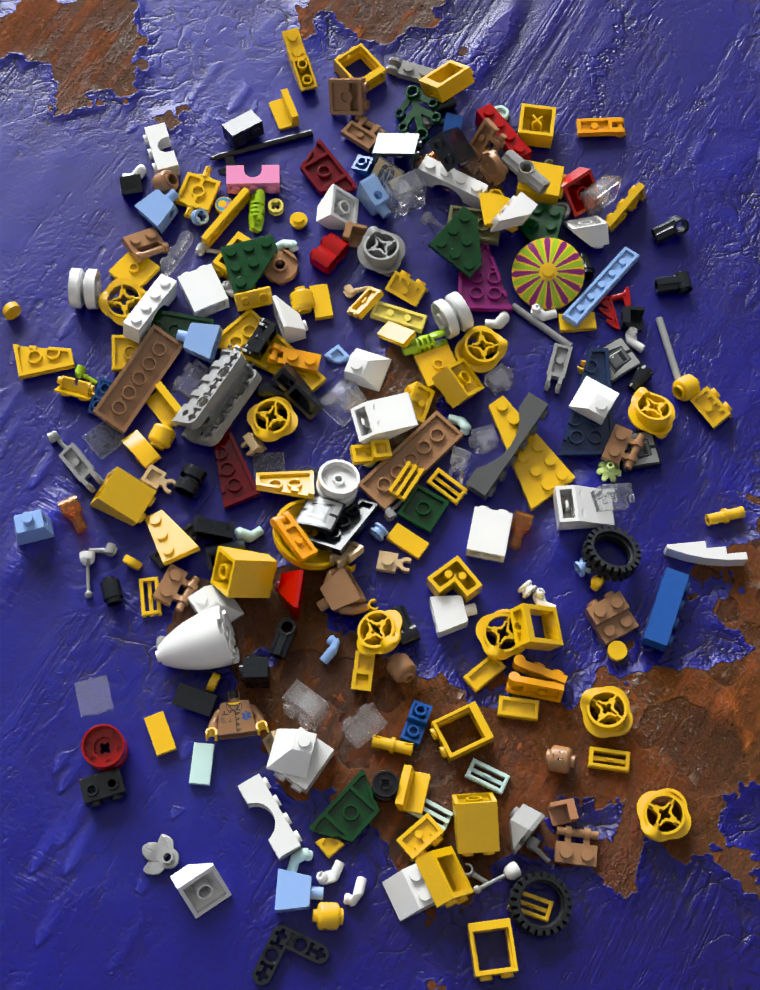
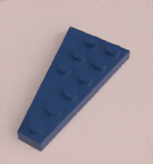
M608 348L589 349L578 389L586 376L611 389ZM613 407L602 425L572 410L558 457L602 456L614 429Z

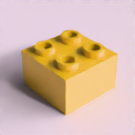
M521 104L518 135L527 146L551 149L556 107Z

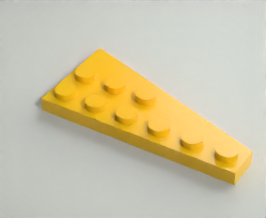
M252 309L245 311L223 330L218 349H228L230 344H232L230 350H233L235 345L243 349L244 344H247L258 327L261 317ZM278 333L272 343H277L283 347L293 348ZM271 344L260 361L242 353L241 350V354L248 363L254 362V366L273 375L281 368V366L272 365L267 362V357L271 353ZM278 354L277 357L282 358L283 355ZM295 370L313 392L326 382V378L319 371L317 374Z
M501 396L488 406V410L501 436L502 444L507 450L517 434L519 413L504 396ZM537 433L529 437L526 449L523 452L520 450L517 455L518 460L512 467L522 487L523 495L529 504L530 512L553 496L555 486H566L575 480V476Z

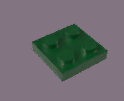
M416 484L398 511L397 517L430 535L449 506L450 501Z

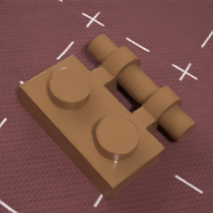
M356 115L355 120L358 123L351 120L341 131V136L369 153L375 146L378 133H386V131L382 129V126L370 122L366 116Z
M484 118L469 143L477 156L487 150L491 151L494 149L498 152L505 145L507 135L501 133L498 137L497 133L500 129L490 118ZM491 143L494 144L492 149L489 148Z
M615 424L601 459L613 462L616 466H619L620 461L623 460L626 462L624 467L631 470L633 465L637 463L639 451L643 449L645 435L639 433L637 438L633 439L631 438L632 430ZM627 445L633 447L630 454L625 453Z
M170 564L152 598L168 607L174 601L178 603L175 609L178 612H182L184 607H187L189 604L188 597L193 592H196L200 578L193 576L191 581L185 579L188 572ZM180 587L186 589L183 595L177 594Z
M567 825L565 827L557 826L556 835H564V841L556 840L554 863L596 868L598 846L590 845V839L598 840L599 832L591 831L590 828L582 830L574 829L572 826ZM571 837L583 838L582 844L572 843Z

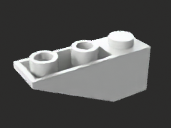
M520 192L517 197L513 195L507 203L509 206L505 205L500 211L501 216L497 214L491 223L494 225L490 231L495 232L523 225L538 204L523 192Z

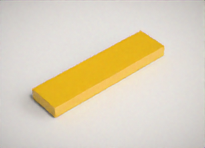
M244 187L201 236L202 243L206 244L207 247H211L249 203V189Z

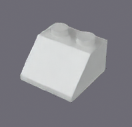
M416 863L402 869L382 882L400 922L435 905Z

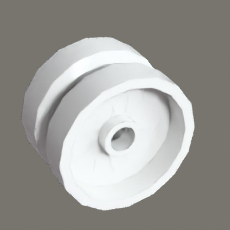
M72 268L68 280L70 308L81 309L85 304L87 309H98V298L101 295V275L99 269H88L85 273L82 268Z
M454 291L446 295L445 300L439 299L431 304L433 318L439 330L445 329L446 335L444 336L447 339H452L459 335L460 331L465 332L474 326L472 313L466 301L458 292Z
M334 459L327 461L318 471L315 495L345 503V508L354 502L360 483V474L357 468L345 460Z

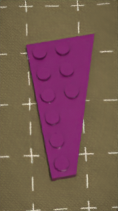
M480 243L482 266L470 280L458 271V293L466 301L470 311H506L512 313L513 309L501 282L502 279L494 257L491 255L489 244Z

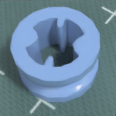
M203 208L194 210L191 213V221L197 226L205 224L209 220L208 212Z
M376 522L374 524L375 527H371L369 531L377 540L383 541L384 536H387L389 533L383 525Z
M580 558L579 562L575 561L573 563L580 577H584L585 573H591V568L585 566L587 562H583L582 558Z

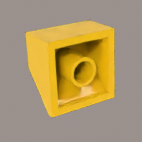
M464 358L446 366L432 377L436 388L441 391L446 402L452 408L461 405L485 388Z

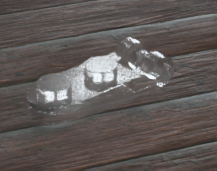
M188 230L181 232L176 244L170 247L167 257L160 259L163 275L169 276L172 274L194 240V233Z

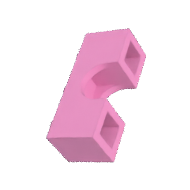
M244 165L226 166L227 193L239 194L244 187L249 189L250 194L256 193L258 189H263L265 193L269 194L280 193V166L262 165V171L256 177L247 176Z

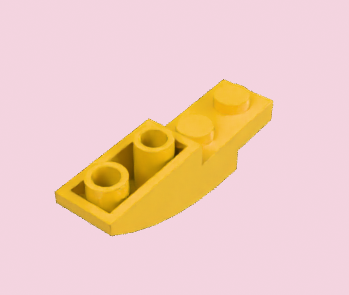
M294 28L282 31L286 54L300 91L318 88L299 29Z

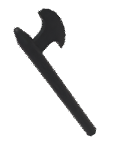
M310 129L217 153L210 157V160L225 159L226 166L244 165L245 168L246 163L237 164L233 157L311 137L313 132ZM226 166L217 171L220 174L226 175Z

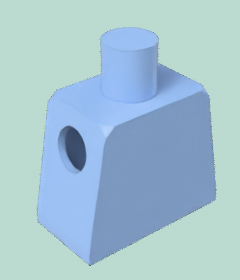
M373 173L359 182L356 197L372 216L379 213L383 219L390 216L392 212L387 207L390 199L389 195L376 175Z
M156 189L139 201L135 208L139 214L162 234L178 213V209L173 202L179 197V194L174 189H171L164 195L159 189Z
M191 323L188 332L178 330L176 340L184 342L183 348L187 353L212 364L223 330L220 325Z
M42 510L24 512L13 517L18 546L55 537L51 518Z
M278 869L275 912L282 913L310 909L311 899L323 900L324 887L312 886V876Z

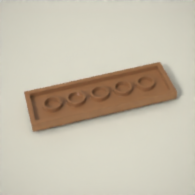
M153 324L92 414L124 434L154 391L155 385L160 382L182 350L183 344Z
M436 410L392 451V458L383 460L360 481L358 488L373 502L378 503V506L385 512L387 507H390L398 500V498L389 494L388 490L408 460L411 461V464L418 465V468L425 469L424 475L464 437V434ZM410 468L408 469V471L406 472V474L394 490L395 492L398 490V488L410 472ZM414 472V474L412 475V477L410 478V480L408 481L400 495H403L405 493V491L417 475V472Z

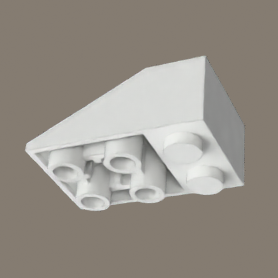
M408 392L366 401L350 409L359 442L362 444H369L371 440L391 439L419 426Z
M579 485L555 486L553 503L557 531L596 528L607 525V527L610 525L615 526L610 490Z

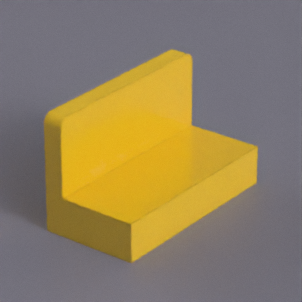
M287 88L281 90V99L269 102L270 110L279 131L299 126V115Z
M160 381L155 385L156 392L149 396L145 403L161 423L165 421L171 424L181 406Z
M404 764L395 800V805L399 811L416 814L423 813L431 779L430 774L415 772L411 765Z

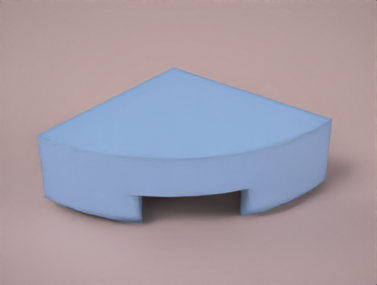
M336 345L324 355V358L332 363H344L349 360L350 356L339 345Z

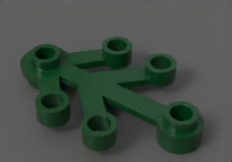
M410 85L405 91V101L395 111L396 118L403 120L398 125L399 133H408V126L415 117L417 126L415 133L420 134V141H423V144H425L430 136L424 128L422 115L431 119L435 125L442 122V117L440 113H434L420 106L419 101L428 104L431 110L438 109L439 103L436 98L423 95L418 86ZM412 103V107H413V108L410 110V112H409L408 115L406 116L405 111L407 110V108H408V107L410 106V104Z

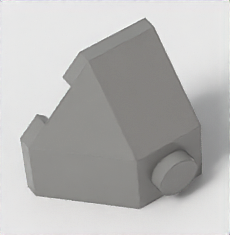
M525 804L520 808L516 806L509 814L511 817L508 823L511 853L514 855L534 833L545 817L539 811Z

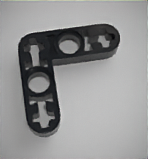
M279 925L272 931L253 970L252 977L259 986L269 984L285 950L318 965L328 961L329 950L325 945L287 926ZM282 930H285L287 938L282 939L279 946H283L282 950L277 946L270 945L272 941L276 944L278 940L276 933H281ZM304 939L307 946L305 950L298 951L295 949L294 944L296 940ZM312 943L314 944L312 948L316 951L323 949V954L326 957L316 960L314 953L310 952V956L305 954L309 951L310 944ZM271 949L278 952V958L274 962L266 959V953ZM264 961L267 965L274 967L272 970L267 969V980L263 979L260 982L258 981L257 972L263 971L265 966L261 965V963Z

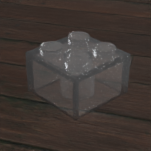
M418 169L385 182V191L390 198L388 208L394 218L404 216L408 212L420 209L426 205L427 184Z
M298 679L282 697L284 713L292 719L295 717L301 721L299 724L307 731L311 729L316 732L330 714L329 703Z

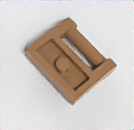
M154 227L122 237L123 245L136 263L143 262L144 259L160 253L170 252L168 243L163 241Z

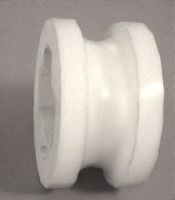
M528 580L518 589V592L522 593V597L525 599L535 591L537 586L532 585V581Z

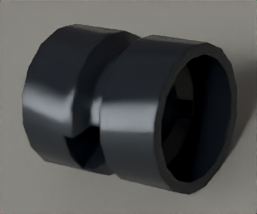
M187 463L184 465L180 473L181 477L177 479L173 489L183 497L195 499L200 491L199 484L204 483L207 473L200 467Z
M388 770L376 773L372 781V791L375 799L383 803L394 800L399 788L397 776Z

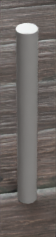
M513 303L512 309L558 343L570 347L573 346V343L522 307Z
M657 317L655 320L674 380H677L681 377L663 317Z

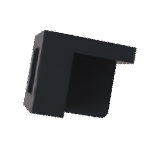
M140 174L119 178L122 195L143 192Z
M623 306L620 314V331H627L630 327H635L638 332H642L645 307Z

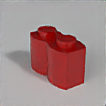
M332 232L328 236L325 235L317 248H313L310 252V264L328 275L349 251V243Z

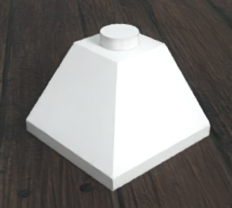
M332 184L317 207L316 222L328 229L344 230L347 221L357 223L359 199L337 185Z
M598 215L563 221L569 230L591 247L602 248L604 245L609 244L608 223Z
M276 295L272 296L274 316L283 339L288 343L305 339L306 331H308L306 321H302L300 314Z
M356 348L350 355L344 370V381L379 392L391 359Z
M586 376L571 401L569 408L602 425L620 393Z
M214 585L204 586L188 597L189 603L196 614L221 605V611L226 610L231 622L244 615L235 599L227 598Z
M277 729L266 769L307 779L317 741V734L299 729Z
M213 863L188 864L170 876L196 919L232 895Z

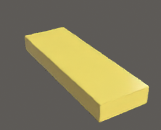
M381 301L375 304L370 314L371 319L384 323L390 321L422 334L428 319L427 315Z

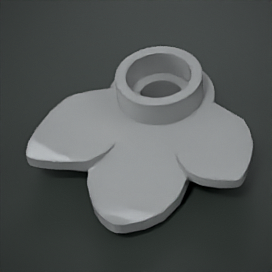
M161 834L158 843L149 842L142 847L144 857L149 860L143 871L149 875H159L165 869H173L179 863V853L174 849V841L168 835ZM171 855V859L166 861L167 856Z

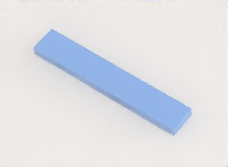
M625 246L564 312L562 319L577 328L639 260L640 255Z

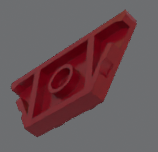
M321 139L317 140L315 148L309 152L307 159L300 166L302 174L319 195H325L332 184L337 185L346 192L357 191L358 185Z

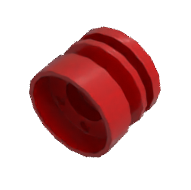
M99 724L93 726L82 738L81 751L83 757L93 768L105 772L118 768L124 764L128 757L129 748L127 740L112 725ZM104 746L109 747L111 751L107 753L102 748Z

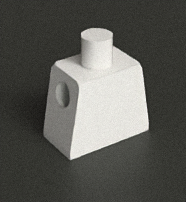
M461 595L432 596L429 599L437 638L466 628L468 625L467 617L477 615L476 604L464 605Z

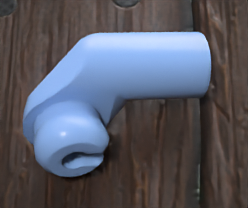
M331 635L326 640V643L330 646L320 657L325 664L332 660L340 646L339 638H336L334 635Z

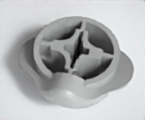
M371 226L364 234L358 247V260L365 268L387 277H392L394 271L398 270L404 258L405 244L398 235L379 229L376 226Z

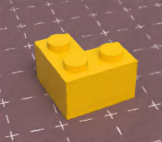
M458 555L428 576L426 580V586L434 596H444L454 589L458 595L462 596L465 604L481 593L482 583Z

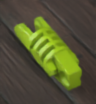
M258 189L256 193L252 194L249 203V230L257 234L262 231L264 224L265 191L263 189Z
M445 329L414 338L406 348L401 347L402 353L405 356L410 354L417 355L448 344L446 339L434 340L446 335Z

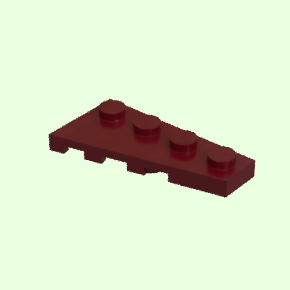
M229 429L214 446L224 510L260 496L234 436Z

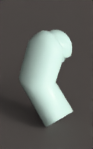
M283 239L276 243L278 251L289 248V251L293 253L299 249L295 240Z
M449 414L448 421L458 425L464 435H469L471 430L469 422L464 417Z
M260 526L252 531L242 527H238L234 531L237 539L243 538L244 542L251 543L265 534Z
M306 847L294 852L290 857L287 870L297 873L301 862L312 860L313 852Z

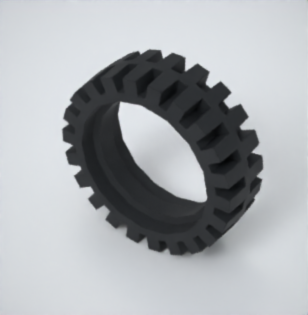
M603 525L593 529L584 541L581 556H583V562H587L585 566L592 568L590 572L593 574L595 572L598 573L597 577L605 576L604 580L609 581L611 578L612 582L617 580L620 582L628 579L638 567L641 559V549L637 548L639 545L637 541L633 542L635 538L632 535L628 537L627 531L622 533V528L618 527L615 530L612 525L609 528L607 525ZM598 541H607L617 545L626 554L628 564L623 566L609 564L597 554L594 544Z
M533 872L520 878L510 890L508 912H511V920L515 921V926L520 928L523 933L536 937L550 936L562 930L570 920L569 916L572 915L571 906H573V901H570V897L572 896L567 891V885L563 884L560 878H556V875L548 874V872ZM534 883L548 885L555 891L559 899L560 908L558 915L548 925L539 926L531 923L525 918L521 910L520 901L522 894L528 886Z

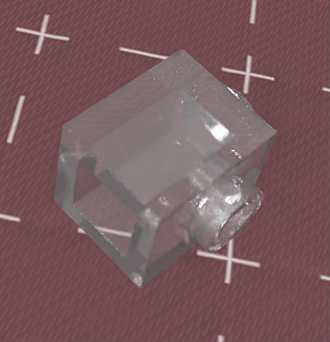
M501 363L485 375L484 384L497 396L502 391L506 392L513 386L514 373L511 368Z
M493 424L472 429L471 435L468 437L469 445L471 448H474L476 454L489 453L492 449L498 447L499 439Z

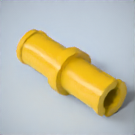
M743 506L728 510L724 508L719 512L705 514L707 526L722 522L726 524L730 520L745 518Z
M374 734L371 747L387 750L391 754L396 752L412 756L414 743L399 741L395 737L390 739Z

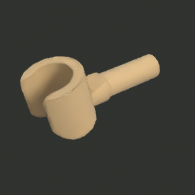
M348 284L344 287L345 291L343 293L350 299L356 293L365 291L369 286L354 289Z

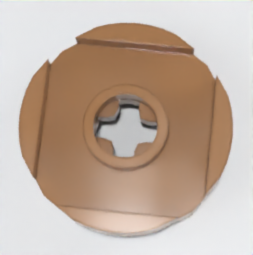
M493 149L481 153L478 156V161L481 163L479 170L488 183H495V186L504 182L506 174H508V168L502 163L498 152Z
M282 249V251H278L264 274L266 279L272 283H277L279 286H283L293 280L298 272L296 256L288 250ZM284 264L283 269H277L276 265Z

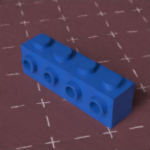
M666 568L641 644L660 651H664L667 646H671L674 635H671L672 628L676 629L679 617L676 616L678 610L682 611L685 603L682 597L684 593L687 594L691 584L687 582L688 574Z

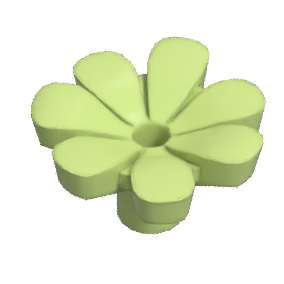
M601 461L598 465L600 468L596 471L598 475H602L601 480L603 482H606L608 478L611 482H615L616 476L620 477L622 474L620 464L616 466L613 462L607 461L606 463Z

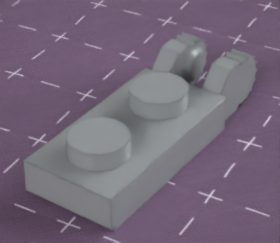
M393 56L388 61L391 65H387L385 68L387 73L415 83H419V79L435 70L416 63L402 61L400 58Z
M558 343L554 344L546 373L545 391H548L550 387V380L554 379L558 380L555 393L559 394L573 347Z
M71 443L59 454V457L79 482L83 483L90 492L94 493L96 489L87 480L88 478L93 476L100 485L105 482L76 444Z

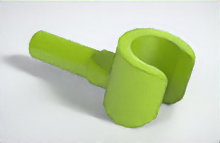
M78 364L75 369V376L79 379L84 378L97 385L98 381L85 374L86 367Z

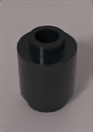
M114 576L105 577L100 583L104 602L107 603L108 607L122 604L123 593L119 579Z

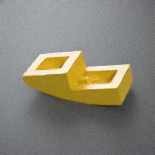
M135 430L121 440L124 446L145 469L150 464L153 465L161 459L157 451L138 430Z
M389 439L371 440L369 444L351 445L349 448L352 465L368 464L392 458Z
M356 650L351 683L352 690L371 692L375 654L364 655Z

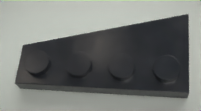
M361 498L345 510V514L338 520L331 536L318 531L317 535L314 537L311 535L308 538L315 548L342 556L379 510L378 503Z

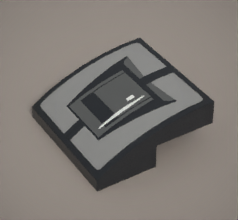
M622 336L601 347L609 349L612 385L625 375L629 376L636 371L637 367L643 365Z
M645 431L632 433L631 438L636 439L639 433L645 435L644 446L639 451L637 463L633 465L631 470L624 467L626 462L621 460L624 473L640 468L646 470L662 465L653 434ZM627 445L625 453L630 454L633 447Z
M314 496L315 500L307 499L296 518V522L307 532L311 533L314 529L331 536L346 504L319 496Z

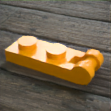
M624 118L576 119L577 137L616 136L621 138L626 135L625 128H623Z
M277 343L271 344V353L267 357L269 364L282 367L287 362L295 370L313 374L318 373L322 355L283 347ZM278 354L283 355L282 358H279V357H277V356H278Z
M283 512L280 517L275 516L270 519L272 528L278 531L300 563L317 555L318 550L290 512Z
M520 654L514 657L512 668L515 671L536 679L565 684L568 677L558 669L550 670L545 668V665L542 663L526 661L525 657Z
M517 672L509 673L505 689L511 694L560 703L565 684L520 676Z

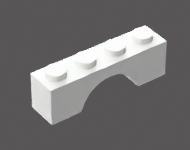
M427 155L418 167V181L430 187L435 185L447 186L461 197L463 203L480 209L479 194L488 193L489 185L454 168L447 172L441 162Z
M160 274L124 320V337L138 344L141 343L150 330L152 320L157 311L163 305L168 307L177 296L176 280Z
M257 774L238 785V789L249 808H264L274 817L275 829L268 841L277 858L281 861L301 849L300 842H302V839L297 830L293 832L289 826L292 821L288 814L281 812L279 806L282 804L277 795H271L269 791L271 785L267 778H262L260 774Z

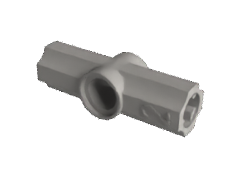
M509 149L501 158L502 163L517 175L519 182L528 184L538 194H543L550 186V181L534 169V164L529 160H524L515 151Z

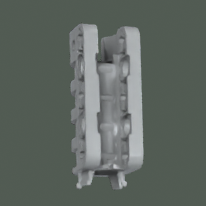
M230 344L228 349H223L220 352L219 360H215L210 366V373L202 377L199 382L200 387L193 390L189 396L190 401L187 404H183L171 421V425L177 427V425L186 426L181 436L192 443L208 447L215 446L262 380L261 375L255 369H252L255 363L248 364L246 358L241 354L242 348L238 345H235V348L230 350L232 344Z

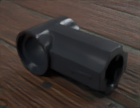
M674 215L669 221L652 228L651 233L658 244L677 234H685L689 230V222L679 215ZM681 221L680 227L676 228L677 223Z
M679 271L673 276L657 277L654 280V288L657 294L677 292V294L682 295L693 290L688 271Z
M399 605L394 607L392 610H396L402 616V634L399 642L401 647L421 640L415 624H412L405 606Z
M291 618L280 620L277 633L269 650V654L273 657L285 660L293 638L297 635L294 620ZM290 625L293 627L292 631L288 633L282 631L285 626Z

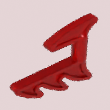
M626 287L622 293L605 296L599 303L602 306L599 307V311L608 318L606 323L616 331H620V326L613 302L623 300L624 306H630L629 287Z

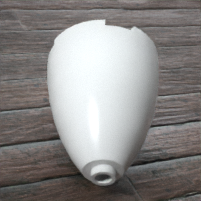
M219 605L205 610L180 624L158 645V650L155 651L157 661L162 662L165 666L184 670L214 669L239 663L238 647L234 648L236 645L235 633L226 610L221 611L222 606Z

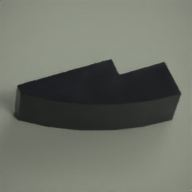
M287 362L273 375L271 380L285 392L283 395L309 420L313 419L323 409L322 404L308 384Z

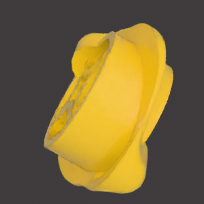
M118 278L113 280L98 298V305L106 316L110 317L116 324L123 326V322L130 314L131 308L138 304L146 294V291L130 279ZM127 290L135 292L139 297L129 296ZM118 292H120L118 297L113 298ZM111 308L122 309L123 315L115 313Z
M476 326L468 330L457 343L454 357L456 360L464 358L476 373H487L494 369L505 356L508 342L489 327ZM472 340H476V343H472L471 345H467L468 342H470V341H472ZM490 354H494V357H492V358H490V359H486V356H490Z
M641 387L634 393L631 399L628 417L636 428L653 434L658 439H664L672 429L675 409L673 404L665 397L649 392L646 388Z
M276 396L263 400L252 406L247 413V421L253 433L259 440L264 442H273L289 435L298 426L296 413L289 401L282 397ZM279 409L287 413V419H283V416L279 415ZM258 419L266 423V429L258 426ZM277 427H282V428H280L279 430L274 431L275 428H277Z
M501 609L492 614L485 615L476 625V635L484 652L495 660H505L525 650L524 648H516V645L509 649H500L504 642L515 643L514 634L509 630L511 623L509 609ZM504 620L503 625L500 627L489 626L493 621ZM504 626H506V636H504L501 642L499 643V633H501V631L504 629ZM486 632L495 637V646L489 643Z
M375 610L366 614L361 619L357 629L358 650L364 655L386 654L394 650L399 644L402 634L401 614L396 610Z
M605 686L584 691L580 701V708L583 714L584 725L591 735L597 738H609L629 733L633 717L628 697L621 689L615 686ZM616 703L622 709L623 717L618 715L619 712L615 710ZM590 708L595 709L594 712L598 714L597 721L592 717ZM606 722L613 723L611 725H604Z
M665 788L646 792L639 798L637 814L640 819L641 829L649 839L656 842H664L682 838L689 832L691 817L688 812L686 799L679 791ZM659 798L669 800L666 806L663 807L654 805L651 802ZM674 804L680 810V821L672 814ZM669 806V809L667 811V816L669 817V819L664 818V820H662L659 824L658 822L661 819V814L659 813V811L663 812ZM647 808L656 816V822L653 826L648 821ZM664 823L677 827L669 832L659 830Z

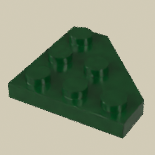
M538 204L525 223L517 227L526 240L530 242L541 238L559 239L566 212L565 207Z
M463 206L429 243L428 247L469 280L481 268L482 262L478 218Z
M273 234L220 247L234 296L235 293L255 289L257 282L268 269L269 263L277 255L278 250Z

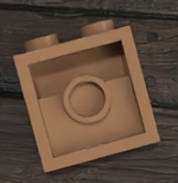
M366 78L328 79L330 115H364L367 113V110L370 108V101L366 100V93L369 92V83L366 82Z
M612 590L603 596V600L598 602L595 599L587 604L588 608L584 612L604 646L639 628L638 623L629 611L630 606L620 591L615 593Z

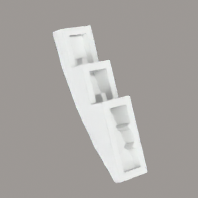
M705 541L667 544L663 551L666 556L701 565L744 566L748 560L747 552L727 554L726 546L706 548Z

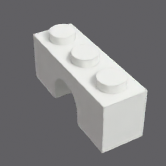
M165 122L144 127L146 135H143L145 146L149 145L150 149H147L150 160H154V163H152L154 174L163 170H171L176 176L180 175L174 150L169 152L161 151L164 148L171 147Z

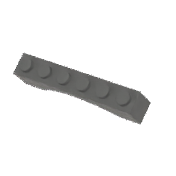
M530 392L519 406V427L511 446L495 461L476 468L466 483V488L485 501L488 497H492L495 494L498 482H503L508 474L506 471L509 466L513 467L515 465L520 450L523 452L526 449L529 437L537 433L539 429L538 424L541 420L545 421L549 415L548 403Z

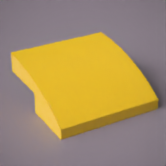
M493 193L479 194L485 226L492 228L494 225L491 223L497 214L501 216L500 211L505 205L509 206L507 203L511 198ZM516 226L508 228L506 230L513 233L516 230H518V227Z

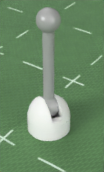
M82 551L79 553V559L86 566L85 597L91 598L93 594L90 591V565L95 562V552Z
M513 861L505 866L504 874L480 886H474L473 891L479 894L482 889L505 877L510 880L518 879L522 876L521 870L517 863Z

